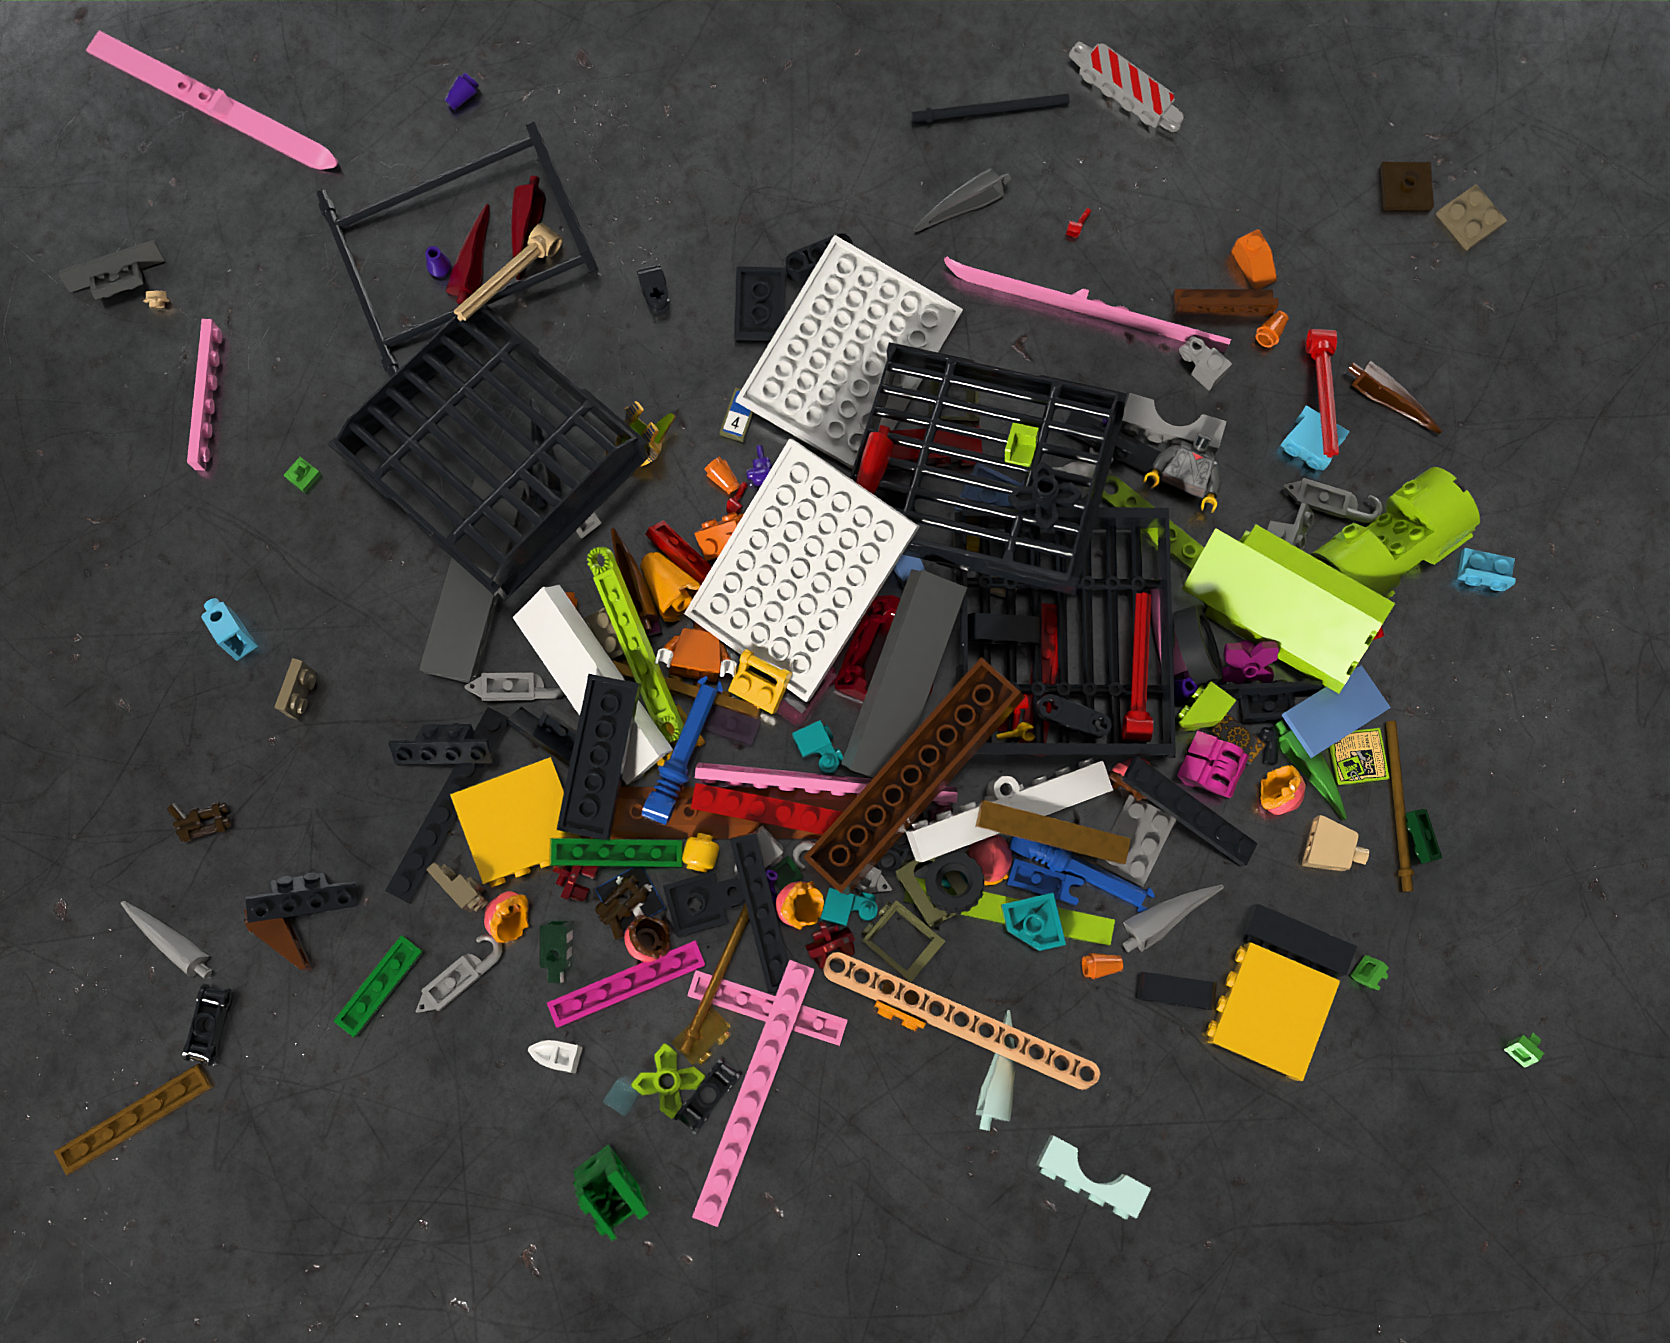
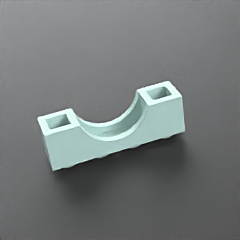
M1050 1135L1036 1163L1042 1167L1040 1173L1055 1180L1056 1176L1066 1180L1064 1186L1079 1193L1080 1189H1083L1090 1193L1088 1199L1101 1206L1105 1202L1114 1206L1113 1213L1126 1220L1129 1215L1137 1219L1151 1188L1124 1174L1109 1183L1099 1184L1090 1181L1079 1167L1078 1149L1053 1135Z

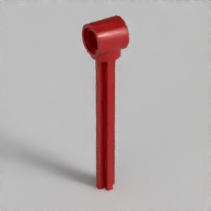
M1309 329L1306 338L1307 354H1311V357L1316 362L1323 455L1332 458L1333 455L1339 454L1331 357L1334 355L1337 346L1336 330Z
M1136 593L1131 711H1128L1127 715L1124 716L1122 726V738L1128 741L1150 742L1153 734V718L1150 717L1149 712H1146L1151 594Z

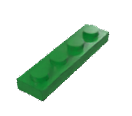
M401 935L333 1022L353 1038H356L424 951Z

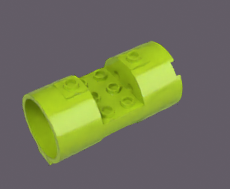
M1431 467L1414 480L1406 482L1402 488L1393 493L1386 502L1387 512L1379 515L1370 525L1363 527L1353 522L1345 526L1341 532L1310 555L1389 599L1395 594L1394 589L1399 586L1400 576L1422 560L1435 565L1472 538V532L1480 524V515L1477 505L1468 490L1463 493L1454 483L1457 479L1455 476L1442 468Z

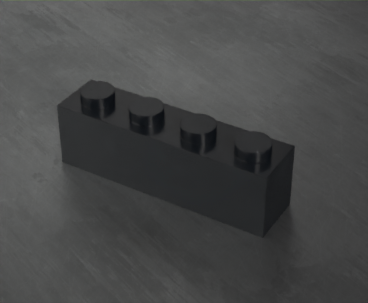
M1261 904L1252 905L1241 935L1248 937L1247 942L1249 943L1251 942L1260 947L1263 944L1272 948V952L1286 958L1287 955L1297 959L1296 962L1312 968V965L1322 969L1321 973L1335 979L1337 976L1347 975L1357 946Z

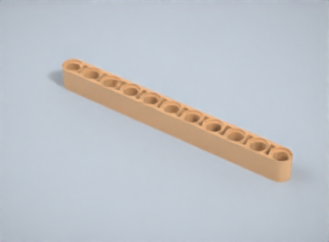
M833 953L829 955L825 962L824 974L830 981L1082 1090L1088 1089L1100 1077L1097 1065L1087 1059L843 953ZM839 962L844 970L840 973L833 972L830 968V963ZM858 972L866 974L868 982L863 984L857 982L854 974ZM881 983H888L891 985L893 992L891 994H884L880 991L879 985ZM913 994L917 998V1004H907L904 1000V995ZM932 1004L938 1005L942 1010V1015H932L929 1011V1006ZM954 1016H963L967 1022L966 1026L959 1027L956 1025ZM980 1026H987L991 1030L990 1038L981 1036L979 1033ZM1004 1037H1012L1016 1042V1048H1008L1004 1043ZM1029 1048H1037L1041 1053V1059H1033L1029 1054ZM1055 1058H1060L1065 1062L1066 1069L1064 1071L1058 1070L1055 1067ZM1080 1069H1085L1090 1073L1091 1080L1089 1082L1081 1079Z

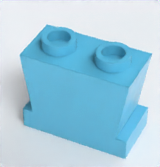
M1305 406L1295 421L1298 425L1280 446L1285 448L1288 454L1305 460L1311 468L1324 471L1332 458L1323 455L1320 413ZM1337 424L1338 446H1340L1350 431Z

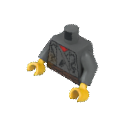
M1198 433L1193 444L1182 441L1180 445L1170 446L1157 456L1150 468L1151 472L1142 478V483H1145L1147 477H1151L1154 480L1151 489L1158 485L1159 480L1202 498V511L1205 503H1212L1213 513L1217 507L1215 498L1218 497L1222 479L1220 466L1214 460L1215 454L1207 451L1212 439L1205 434Z

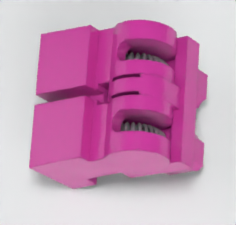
M1197 730L1188 750L1192 756L1186 755L1177 776L1185 785L1201 787L1207 791L1231 798L1239 778L1246 767L1249 756L1243 753L1244 750L1239 746L1219 740L1215 736Z

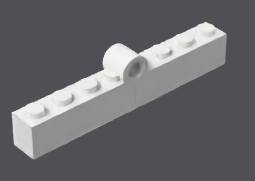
M1093 758L1079 761V767L1070 770V767L1067 766L1055 770V776L1047 778L1046 775L1031 779L1032 784L1023 787V784H1018L1010 776L993 777L987 783L986 793L988 796H985L984 800L1046 816L1110 792L1113 788L1104 762L1093 761ZM1002 784L1005 786V793L1003 795L1000 792ZM975 801L961 805V811L953 814L951 810L936 815L937 820L929 823L927 819L912 824L913 828L907 830L906 834L915 860L924 862L996 835L998 832L975 827L980 804L976 805Z

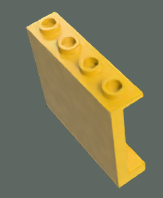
M551 757L450 794L484 885L490 884L492 888L505 883V877L515 874V877L518 878L531 873L530 868L540 864L541 868L550 866V838L581 839V836L578 834L556 830L564 791Z
M1251 942L1246 943L1244 947L1240 946L1236 953L1235 961L1238 963L1235 970H1231L1226 979L1225 985L1228 986L1225 996L1221 995L1217 1002L1216 1010L1219 1012L1216 1020H1212L1207 1028L1206 1035L1209 1036L1207 1042L1272 1068L1295 1081H1303L1340 980Z

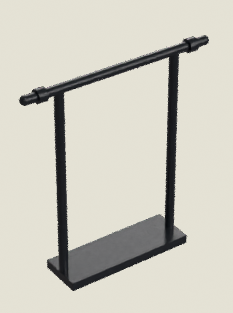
M535 122L525 125L530 135L529 137L338 219L335 215L336 208L332 200H329L326 190L323 188L317 190L320 211L323 216H326L381 353V363L384 370L388 371L390 377L398 370L399 364L396 357L391 354L389 347L447 323L456 315L454 313L456 308L385 338L341 228L534 146L580 254L503 287L485 304L494 303L584 263L589 272L598 269Z

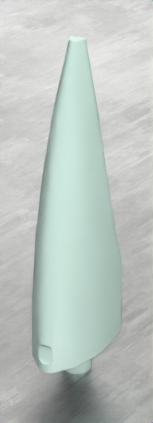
M1006 1010L1003 1023L1012 1027L1010 1010ZM1004 1037L1005 1045L1010 1049H1014V1039L1012 1037ZM998 1053L994 1054L990 1069L981 1087L976 1115L982 1116L979 1129L990 1131L992 1118L1008 1122L1011 1119L1015 1061Z

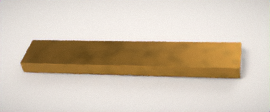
M982 800L980 803L975 826L1119 864H1126L1131 838L985 800Z
M196 1064L53 1152L65 1174L70 1175L211 1089L213 1085L202 1065Z

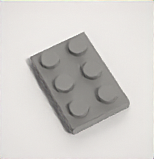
M1129 794L1110 831L1112 834L1131 838L1126 864L1097 858L1095 865L1143 888L1176 819L1142 800L1137 801V798Z

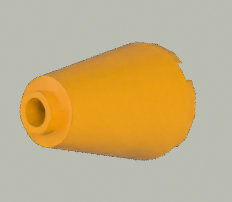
M649 552L642 558L640 569L662 619L666 622H676L680 620L678 616L687 610L701 584L660 552Z

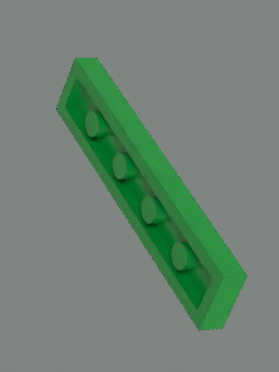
M550 838L549 865L682 867V840Z

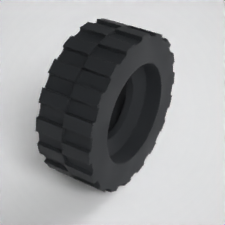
M945 853L943 856L935 858V861L929 865L928 872L926 871L925 875L926 892L931 903L935 904L937 909L944 910L948 914H961V912L970 911L973 906L978 904L979 899L983 896L984 874L974 858L968 857L965 853ZM953 870L964 873L968 879L967 889L964 893L957 896L947 894L942 888V878L946 873Z

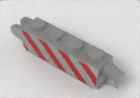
M1078 41L1071 49L1069 57L1081 68L1079 74L1082 75L1086 82L1093 83L1106 96L1118 101L1125 110L1135 113L1143 123L1151 125L1155 129L1160 125L1166 130L1171 131V133L1179 131L1184 115L1173 106L1174 94L1105 44H1097L1094 48H1091Z

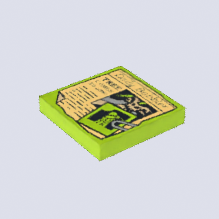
M1380 728L1353 731L1329 747L1337 786L1389 779Z

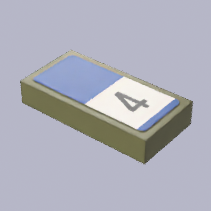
M735 387L719 434L720 436L743 443L754 412L736 402V398L742 389Z

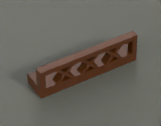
M1175 289L1173 292L1174 316H1272L1279 305L1278 298H1273V290Z

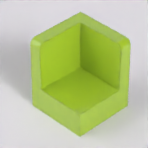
M1013 423L1005 448V462L1030 467L1038 443L1039 428Z

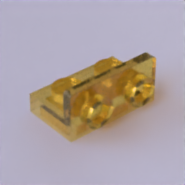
M710 1006L698 1033L700 1034L699 1040H695L689 1054L681 1053L692 1066L697 1062L702 1065L712 1055L709 1050L716 1043L721 1046L730 1037L731 1034L728 1030L731 1026ZM685 1029L671 1042L678 1050L685 1038L683 1034Z

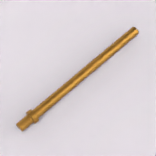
M1387 721L1386 729L1400 860L1398 876H1401L1403 892L1414 891L1412 876L1415 873L1411 869L1397 721Z
M746 902L690 1027L685 1029L683 1033L685 1038L679 1051L685 1054H689L695 1040H699L700 1034L698 1033L750 919Z

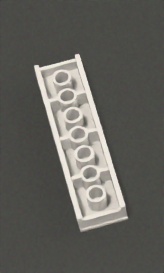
M560 585L547 588L542 587L513 617L579 715L588 673L625 681ZM639 699L622 777L627 785L632 781L642 778L646 771L664 755L673 750Z

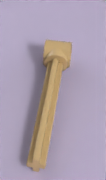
M538 224L529 236L528 246L454 310V313L458 315V319L466 321L537 257L554 256L562 245L563 237L545 224Z

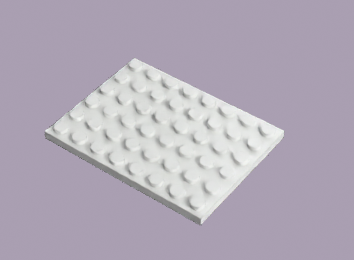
M834 235L737 396L736 402L853 469L887 361L886 350L889 342L939 352L963 309ZM896 373L892 385L917 390L923 379ZM889 395L885 408L905 411L910 400ZM882 417L880 425L894 430L898 421Z
M789 439L684 614L740 655L745 649L754 652V656L781 670L787 669L792 672L787 689L805 702H808L920 526L795 440Z

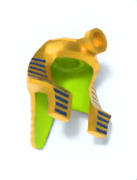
M635 401L630 407L625 408L626 417L624 422L648 442L645 449L649 458L641 465L644 466L653 462L660 454L661 443L676 416L669 413L656 424L650 422L646 425L638 418L644 410L639 402ZM617 436L615 445L618 446L625 441Z

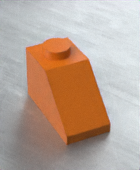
M1257 229L1238 238L1231 252L1252 288L1263 289L1277 282L1271 248L1261 231Z

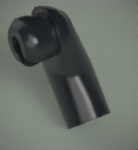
M1263 727L1260 731V739L1266 741L1267 744L1265 746L1264 763L1275 765L1278 763L1279 752L1278 731L1273 727Z

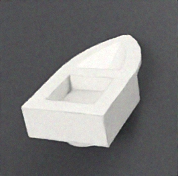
M546 1040L528 1047V1051L534 1060L541 1065L576 1074L583 1047Z

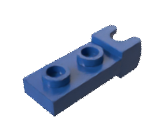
M1014 859L1006 885L1038 895L1053 893L1055 900L1058 902L1077 906L1079 900L1069 894V887H1080L1084 884V880L1056 871L1053 873L1050 869Z

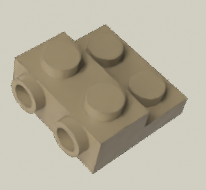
M435 862L426 869L461 909L470 913L474 910L478 912L488 903L487 898L482 894L485 891L484 887L475 878L473 879L471 876L468 878L462 875L458 876L451 867H447L445 864L441 866Z

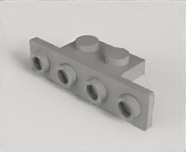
M1301 503L1294 524L1270 521L1267 531L1303 550L1306 546L1308 528L1312 526L1314 521V514L1307 503Z

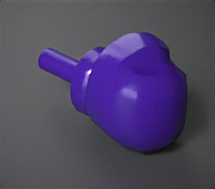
M758 445V459L753 460V468L748 469L746 472L747 478L752 480L756 487H761L773 466L770 458L764 457L763 446Z

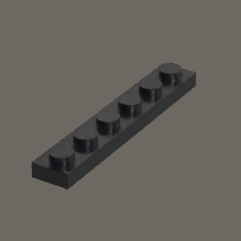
M1135 757L1132 759L1121 779L1240 866H1247L1258 844L1141 758Z
M753 832L730 838V843L768 994L778 992L789 961L757 834Z

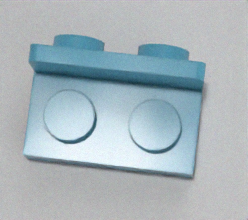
M1464 548L1461 551L1457 579L1464 580L1468 585L1479 586L1483 584L1490 586L1495 591H1505L1516 582V578H1512L1515 558Z

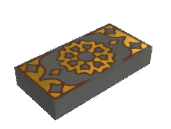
M1228 713L1209 731V734L1217 737L1219 740L1233 743L1243 749V753L1249 756L1247 760L1248 765L1252 764L1267 745Z

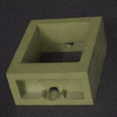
M897 900L893 904L887 902L878 913L882 917L876 925L871 922L861 933L865 937L862 943L907 982L911 983L945 941ZM895 912H898L931 940L930 944L907 971L872 941Z

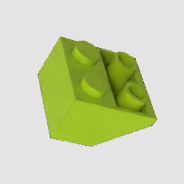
M1212 681L1205 687L1201 684L1187 700L1190 706L1185 705L1175 716V734L1195 732L1197 730H1211L1224 718L1236 702V699Z

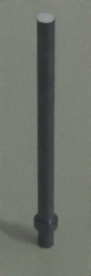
M1069 94L932 110L931 107H928L924 111L911 112L912 122L926 120L929 123L933 119L1069 104L1070 98Z

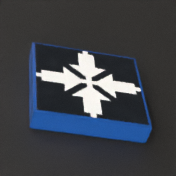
M633 866L595 888L601 902H603L622 883L621 880L625 876L628 878L632 874L639 881L635 885L637 888L643 885L650 891L646 895L647 899L644 902L640 901L631 911L632 915L629 918L623 916L620 920L624 933L636 916L645 915L653 917L666 909L644 867ZM628 889L618 900L624 904L633 893Z

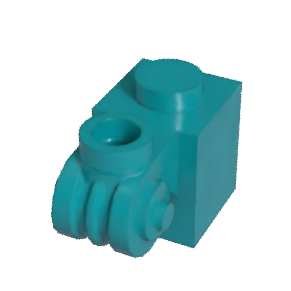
M821 720L792 733V738L803 760L819 755L821 756L819 760V770L821 773L833 775L838 770V766L842 763L843 755L839 748H833L830 740L834 739L828 725L823 726Z
M829 888L821 921L846 927L849 915L854 911H858L861 920L871 921L878 912L875 903L876 896L861 892L860 896L851 893L845 895L841 894L836 888Z

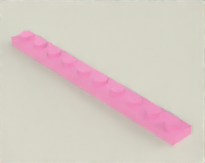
M698 762L695 770V778H700L701 782L716 783L717 780L727 781L728 785L733 786L753 783V787L768 788L769 785L779 786V789L785 791L805 788L806 792L820 793L821 790H826L838 796H844L847 792L857 793L858 796L872 780L870 778ZM945 786L933 800L935 804L948 806L951 805V802L957 803V787Z
M789 960L692 1216L693 1218L716 1227L719 1225L815 969Z

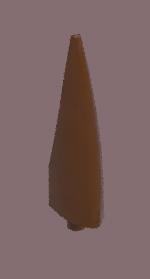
M1369 360L1364 368L1353 362L1347 369L1356 376L1351 385L1364 395L1407 416L1437 434H1441L1442 429L1421 404L1401 384L1373 361Z
M612 528L611 536L617 565L645 633H649L652 631L650 624L660 620L659 614L636 561L617 530Z

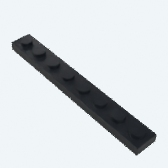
M487 707L471 739H488L492 754H494L510 725L506 722L508 717ZM463 763L454 766L387 886L386 892L409 904L411 903L428 873L426 869L433 864L458 819L450 794L476 785L488 763Z

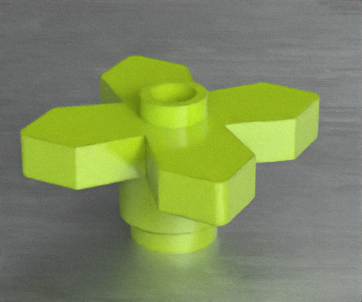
M663 1044L654 1055L657 1072L640 1073L631 1086L642 1096L659 1092V1110L670 1119H673L683 1106L680 1090H696L706 1076L694 1066L677 1070L678 1053L668 1044ZM666 1076L673 1077L674 1083L672 1086L665 1085L664 1079Z

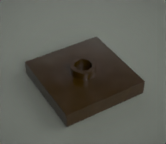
M1431 162L1381 163L1383 210L1433 209Z

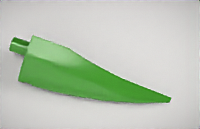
M1283 720L1273 725L1280 734L1279 748L1288 761L1299 769L1319 790L1343 821L1346 820L1347 816L1340 793L1322 753L1320 752L1310 758L1293 731L1288 729Z

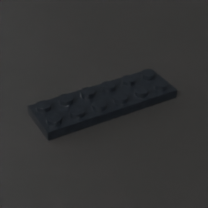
M588 673L556 830L610 840L641 684Z

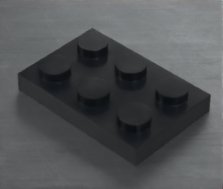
M736 266L734 340H772L785 318L786 268Z

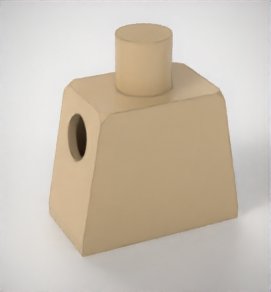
M1319 815L1313 818L1302 866L1346 871L1350 869L1352 861L1365 865L1369 857V850L1356 846L1359 837L1357 832L1325 816Z

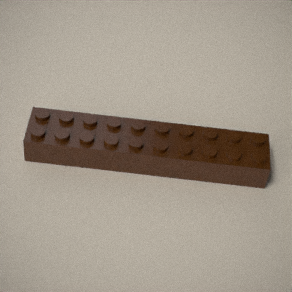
M981 657L803 858L841 894L849 895L1021 703L1025 696Z

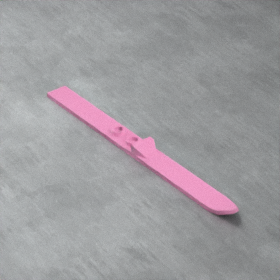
M98 31L86 49L88 53L309 167L321 170L334 168L338 164L336 158L321 144L227 97L224 91L220 89L216 91L101 31Z
M948 257L944 259L950 270L957 277L967 282L1184 342L1188 341L1191 336H1195L1203 340L1209 349L1214 347L1225 353L1231 339L1134 313L1122 306L1113 307L1106 305L1101 300H1088L1089 290L1081 289L1070 295L972 268Z

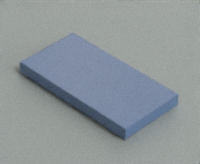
M1361 665L1354 669L1339 694L1325 687L1284 712L1282 717L1309 757L1312 758L1391 707Z

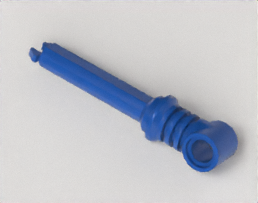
M707 676L698 680V683L701 684L670 760L664 762L663 766H659L658 770L661 780L657 779L658 786L654 785L656 791L650 792L642 810V816L664 825L668 824L675 809L676 800H674V797L678 798L679 796L676 794L677 791H681L679 785L683 786L689 780V777H687V764L718 692H723L720 681L716 689L705 685L708 679Z
M1014 836L1009 843L1011 850L1030 859L1034 856V860L1038 861L1040 859L1041 864L1046 862V866L1049 867L1051 872L1066 871L1137 906L1138 912L1148 910L1147 907L1142 905L1146 895L1155 897L1151 888L1148 887L1146 891L1073 855L1072 851Z

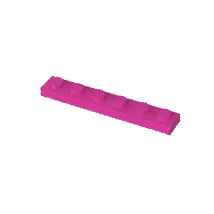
M695 940L669 951L666 956H662L655 961L640 963L547 1002L556 1028H559L702 968L706 964Z

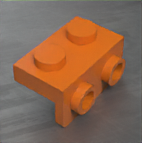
M732 512L723 516L721 521L717 522L714 518L701 524L703 528L694 534L706 561L719 557L744 513L737 515L736 512Z

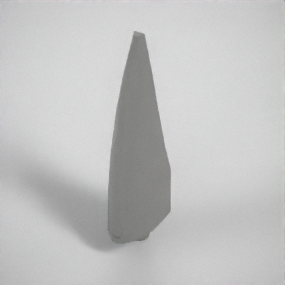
M1217 885L1177 896L1124 921L1123 924L1131 937L1123 943L1124 948L1127 952L1136 947L1141 952L1163 939L1178 922L1224 889V886Z
M126 901L121 902L122 907L142 932L188 976L193 978L198 973L206 979L211 975L212 970L205 965L210 957L199 947L143 910Z

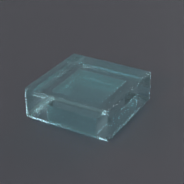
M617 1079L603 1102L626 1117L640 1096V1093L622 1080Z

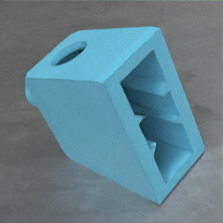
M213 598L204 604L206 612L202 614L201 618L217 644L236 661L258 647L237 614L224 602H219L217 598Z

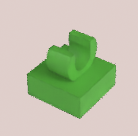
M299 457L283 476L306 493L321 476V473L303 458Z
M1365 955L1351 974V977L1356 982L1379 990L1380 986L1377 984L1381 978H1388L1386 971L1389 967L1384 962Z
M1531 1033L1529 1038L1522 1035L1508 1042L1504 1048L1524 1068L1540 1061L1544 1055L1537 1047L1541 1039L1534 1033Z

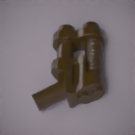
M214 802L211 804V807L204 809L193 808L187 815L184 814L176 803L171 804L167 808L176 820L173 822V826L182 843L193 841V839L200 836L225 832L228 827H232L230 817L224 818V813L228 812L226 802ZM214 816V823L209 825L203 824V819Z
M632 874L628 878L625 876L621 880L622 883L594 909L596 914H599L600 921H603L606 926L610 925L615 940L622 939L625 936L620 920L623 916L629 918L635 906L640 901L644 902L647 899L646 895L650 892L643 885L637 888L635 885L639 881ZM629 889L633 895L622 904L618 899Z

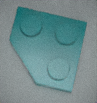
M1053 893L1001 905L1007 931L1036 950L1042 951L1066 945Z

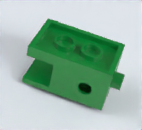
M609 1144L573 1170L575 1178L573 1185L576 1188L577 1203L586 1215L589 1212L595 1220L593 1224L602 1236L607 1234L611 1241L617 1238L614 1227L633 1213H635L639 1220L649 1214L639 1183Z

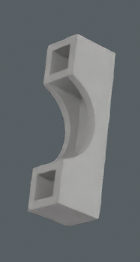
M1129 393L1120 429L1128 435H1142L1152 442H1166L1171 444V446L1180 445L1182 441L1193 444L1197 434L1202 433L1212 439L1207 451L1216 454L1220 447L1227 421L1202 414L1197 421L1190 425L1174 426L1161 419L1155 409L1154 400Z

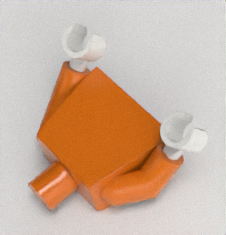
M695 621L693 629H682L681 635L673 636L663 648L659 649L655 660L657 664L659 661L667 664L666 667L669 668L668 674L700 680L707 676V681L717 682L719 672L720 677H724V673H730L733 675L732 677H735L737 664L731 660L725 645Z

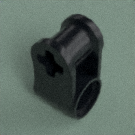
M661 264L638 269L639 282L650 311L657 315L666 313L670 307V300Z

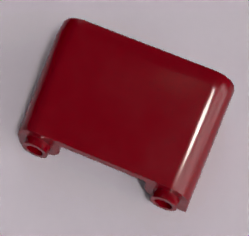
M892 594L876 596L856 628L837 675L835 689L864 701L900 598Z

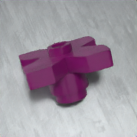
M1248 640L1238 643H1226L1223 656L1225 662L1230 665L1222 669L1223 676L1220 679V684L1225 682L1242 684L1248 678L1251 681L1257 680L1262 683H1272L1274 673L1273 669L1268 665L1277 660L1279 651L1277 642H1260L1257 646Z

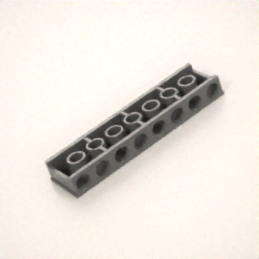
M475 476L471 490L484 501L494 489L482 478ZM513 486L511 491L526 503L528 496L525 488ZM501 498L492 509L518 531L523 514L505 498ZM469 501L464 513L465 519L476 509ZM482 517L474 525L481 534L505 555L513 549L515 542L487 517ZM464 535L455 544V547L491 579L499 563L468 535ZM453 558L450 561L419 670L424 674H432L470 683L477 677L499 596L492 595Z
M911 569L843 757L842 765L849 767L852 771L874 778L916 731L967 587L924 570Z

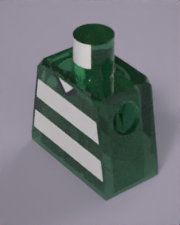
M546 921L540 925V968H548V983H563L564 969L568 968L572 963L574 921ZM552 951H557L560 958H555Z

